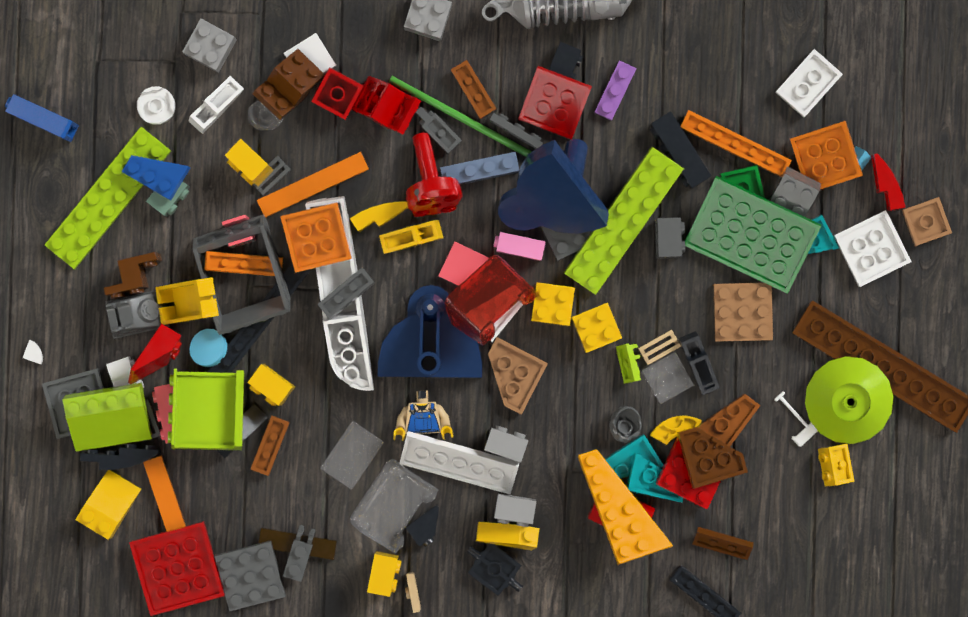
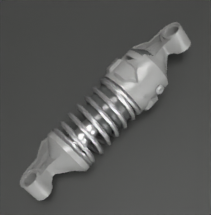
M491 0L483 7L482 15L485 20L492 22L507 12L526 29H531L535 25L537 27L540 26V14H542L544 24L548 26L549 12H551L553 23L556 25L559 19H562L565 24L568 19L576 22L577 18H581L583 21L586 19L589 21L606 18L613 20L615 17L623 16L632 0ZM489 7H493L496 10V15L492 18L485 15V11Z

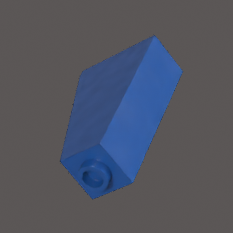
M14 94L12 98H8L5 104V108H7L5 112L69 142H72L79 127L75 122Z

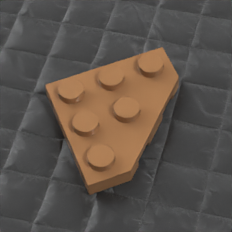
M497 337L488 356L504 406L522 415L548 363Z

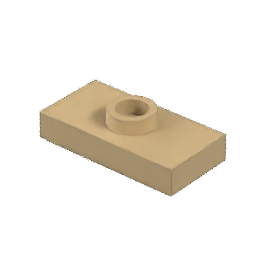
M410 572L406 574L408 587L405 588L407 599H411L413 613L420 612L421 605L415 573Z

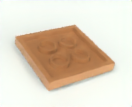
M766 283L713 284L715 342L773 340L772 286Z

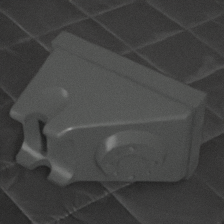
M156 290L105 301L113 339L157 330L160 327L159 308L166 307V303L158 304Z

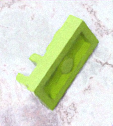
M628 343L615 346L624 384L641 380L640 370L635 360L639 359L640 355H634L633 349L637 348L638 345H629Z

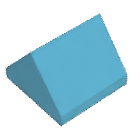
M856 146L854 149L862 171L871 159V156L865 150Z

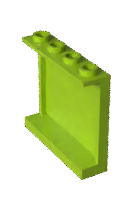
M174 369V375L170 374V386H173V393H169V405H173V409L168 415V424H172V431H168V443H171V448L242 450L244 370H236V373L177 372V369Z

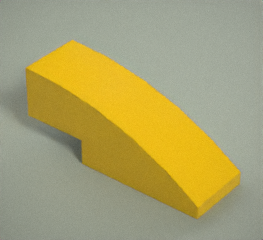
M407 201L377 205L350 218V220L359 232L374 222L380 228L408 208Z
M433 220L382 234L379 237L383 253L386 254L443 239L439 220Z

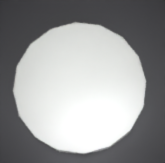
M159 86L145 89L138 98L137 110L140 117L146 122L153 125H161L168 122L173 116L175 100L168 90Z

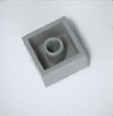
M412 0L404 30L441 41L452 8V2L448 0Z
M200 19L182 52L193 60L219 73L237 39L211 23Z
M496 425V428L491 427L484 450L521 463L528 439H525L526 435L515 431L513 435L507 433V428Z
M498 493L494 518L498 519L499 523L509 524V521H515L518 526L528 527L529 524H533L536 499Z

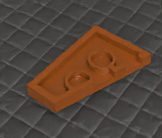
M742 394L697 427L730 447L760 405L746 394Z

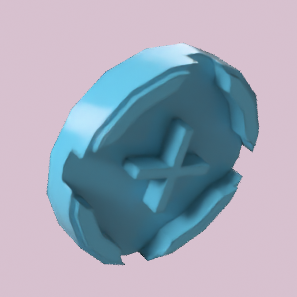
M214 329L201 330L193 337L190 343V355L194 362L203 367L215 366L226 355V339Z

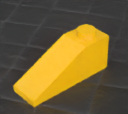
M478 522L476 541L532 551L537 548L539 528Z

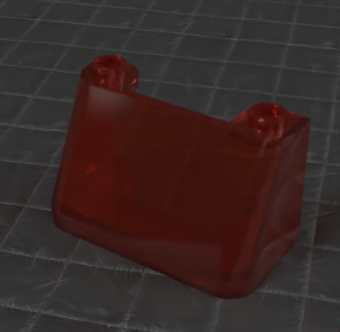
M493 255L448 295L445 300V308L453 326L484 346L494 337V323L518 301L523 305H528L534 301L537 295L535 289L503 258Z

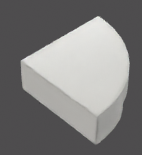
M29 340L23 358L42 364L43 355L37 343Z

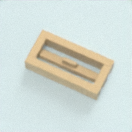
M670 330L638 349L646 364L649 365L681 347L674 332ZM669 335L671 336L672 339L664 342L663 344L657 346L656 348L650 350L647 353L644 352V349L652 346L653 344L659 342L660 340L666 338ZM672 342L675 343V346L667 349L666 351L660 353L659 355L653 357L650 360L648 359L649 355L657 352L658 350L664 348Z

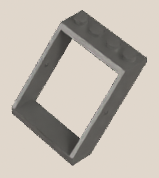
M264 214L193 238V253L201 279L210 278L209 271H204V252L262 233L281 296L224 315L221 314L216 294L213 295V299L217 301L219 316H214L213 319L219 335L290 312L291 297Z

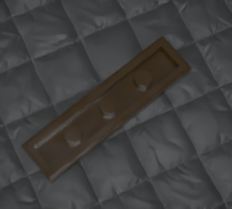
M261 528L259 543L271 541L273 550L290 552L297 534ZM302 535L300 541L307 542L308 535ZM314 537L310 556L334 560L337 540Z

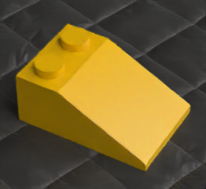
M108 470L75 520L109 540L114 536L140 493L141 488L115 472Z

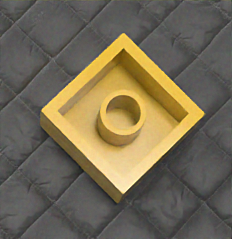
M242 139L225 154L229 159L227 163L236 172L242 171L240 176L251 186L253 184L259 186L274 171Z
M537 282L531 321L570 326L575 288Z
M608 303L571 317L585 353L622 339Z
M261 364L247 382L251 385L249 389L258 395L261 393L265 395V400L272 406L282 405L295 388L293 384L265 364Z
M375 552L368 593L388 597L391 596L392 592L395 593L398 580L394 579L395 573L399 574L401 567L398 555Z

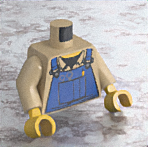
M416 391L417 402L409 403L408 406L403 407L397 418L396 429L393 434L394 440L396 435H401L402 441H404L405 434L408 431L417 434L441 433L443 439H445L444 435L446 433H450L451 438H453L448 414L441 405L436 404V402H428V391Z

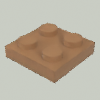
M939 197L902 210L914 246L952 233Z

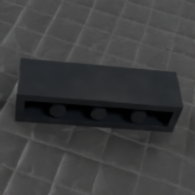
M671 111L650 124L651 129L649 130L654 139L658 138L661 142L660 148L665 155L668 154L672 161L684 168L681 172L682 177L680 180L685 188L689 187L691 190L711 177L708 169Z

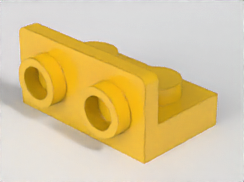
M848 444L818 449V459L821 464L822 479L825 486H836L854 482Z

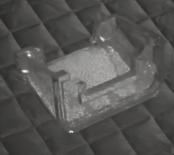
M390 459L352 513L350 522L361 533L396 554L404 545L402 531L422 501L424 503L432 502L436 498L439 489L395 459Z

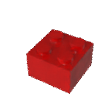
M329 67L311 102L346 120L364 85Z

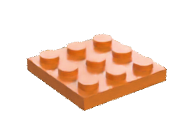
M846 121L790 139L800 173L821 183L820 190L863 176Z
M338 202L281 216L295 273L352 259Z

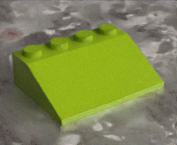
M142 382L65 395L62 399L76 452L152 439Z

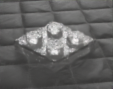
M676 352L642 370L644 377L660 404L694 386Z

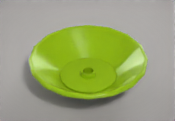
M845 356L828 361L814 373L806 389L805 406L810 422L821 435L834 442L855 444L869 440L884 428L892 414L893 393L888 378L878 366L863 358ZM850 398L854 399L852 405L847 404V400Z

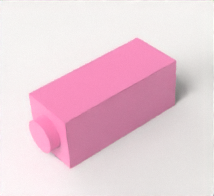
M500 232V236H495L493 247H497L496 252L541 261L545 241Z

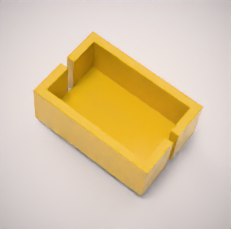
M213 277L155 287L158 304L170 302L175 304V306L159 308L160 320L163 325L219 316L217 301L213 299V295H215Z

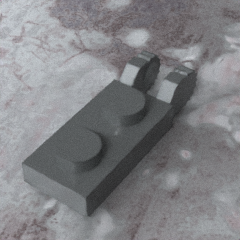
M299 526L283 577L302 582L313 546L312 541L315 529H311L309 532L308 541L303 542L300 539L304 532V526Z

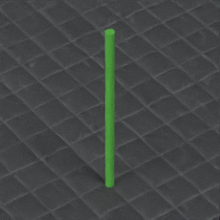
M394 76L390 78L389 83L521 155L527 157L532 152Z

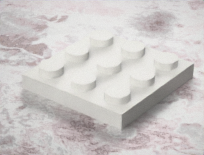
M886 210L834 235L858 287L911 262Z

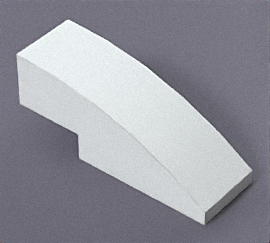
M229 76L190 115L189 122L203 134L236 100L244 88Z

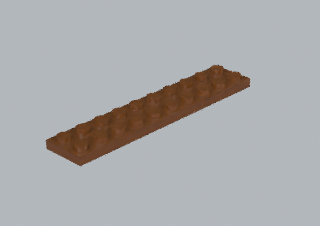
M811 300L792 331V334L833 359L845 356L863 358L878 366L888 378L895 397L955 433L958 432L968 416V395L813 300Z

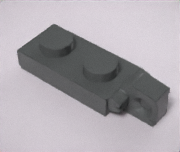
M422 107L416 111V114L422 119L419 122L421 127L447 154L462 141L436 113L432 111L427 113Z

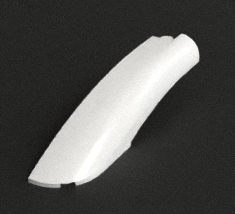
M345 196L328 199L322 198L305 204L307 210L338 202L352 259L316 268L321 301L358 271ZM360 295L331 320L322 311L329 359L335 374L340 380L342 379L345 383L349 384L350 387L370 391L374 390L363 303Z

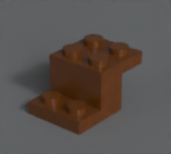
M296 49L273 69L268 79L254 90L253 95L281 120L305 99L311 88L320 82L325 74L299 49Z
M152 252L118 260L122 284L105 287V295L111 296V299L126 297L125 293L129 292L133 295L144 293V289L149 288L144 267L158 266L157 262L162 261L161 254Z

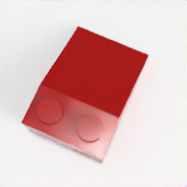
M161 324L131 368L128 383L132 385L168 365L171 359L175 360L180 353L182 335Z

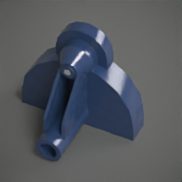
M572 139L566 143L565 150L563 151L557 142L553 140L529 153L520 167L517 187L504 193L500 199L498 215L501 221L515 230L525 231L543 226L555 232L571 234L594 231L607 226L608 210L583 178L588 152L587 144L580 139Z
M428 285L419 288L413 293L409 299L408 317L395 325L382 343L378 360V377L482 378V361L479 345L469 329L454 319L453 301L447 291L438 286Z

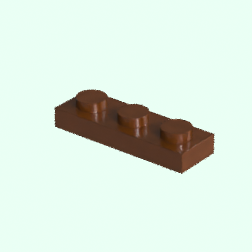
M698 527L692 545L748 560L754 542Z

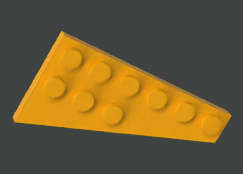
M597 449L578 456L618 565L673 546Z

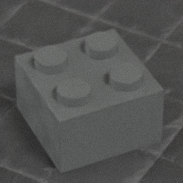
M786 167L769 201L805 217L820 191L821 183Z
M657 218L655 220L656 259L680 258L685 253V241L681 239V235L685 233L684 222H681V218Z

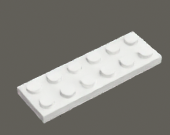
M408 431L399 464L511 494L520 462Z

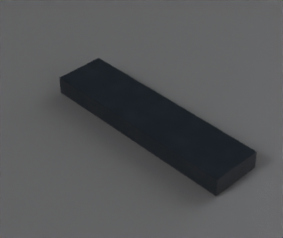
M682 565L670 577L669 580L715 617H739L741 615L739 610Z

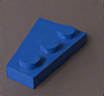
M131 155L122 172L171 201L189 172L190 167Z

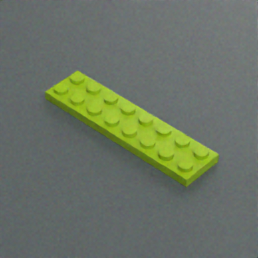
M140 127L46 242L45 246L70 267L76 269L144 186L122 172L131 155L164 161L172 151L143 127Z
M651 147L608 208L607 226L592 231L564 271V274L596 295L684 168Z

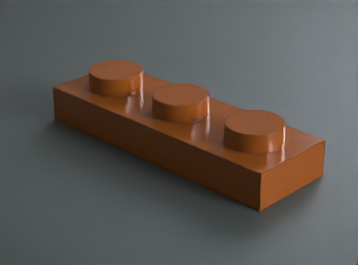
M467 60L451 69L452 74L480 119L497 110Z
M271 415L251 470L266 476L270 475L290 422Z

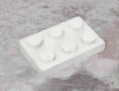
M814 49L775 93L804 118L843 74Z

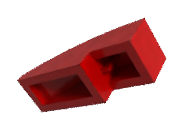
M878 153L871 155L876 193L884 192L887 211L906 208L903 194L893 172Z

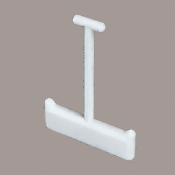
M782 391L774 401L780 399L805 426L797 436H792V440L801 447L818 430L812 423L807 424L782 397L785 394Z

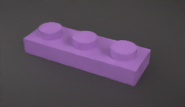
M619 60L594 113L612 121L637 68Z

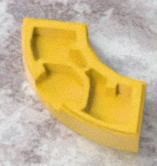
M691 416L671 417L656 426L650 436L667 445L671 439L678 436L677 432L697 427L702 420Z

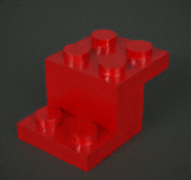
M368 76L351 110L403 135L409 127L414 113L418 110L421 100L402 92L390 83Z

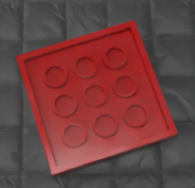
M204 521L129 542L150 616L225 596Z

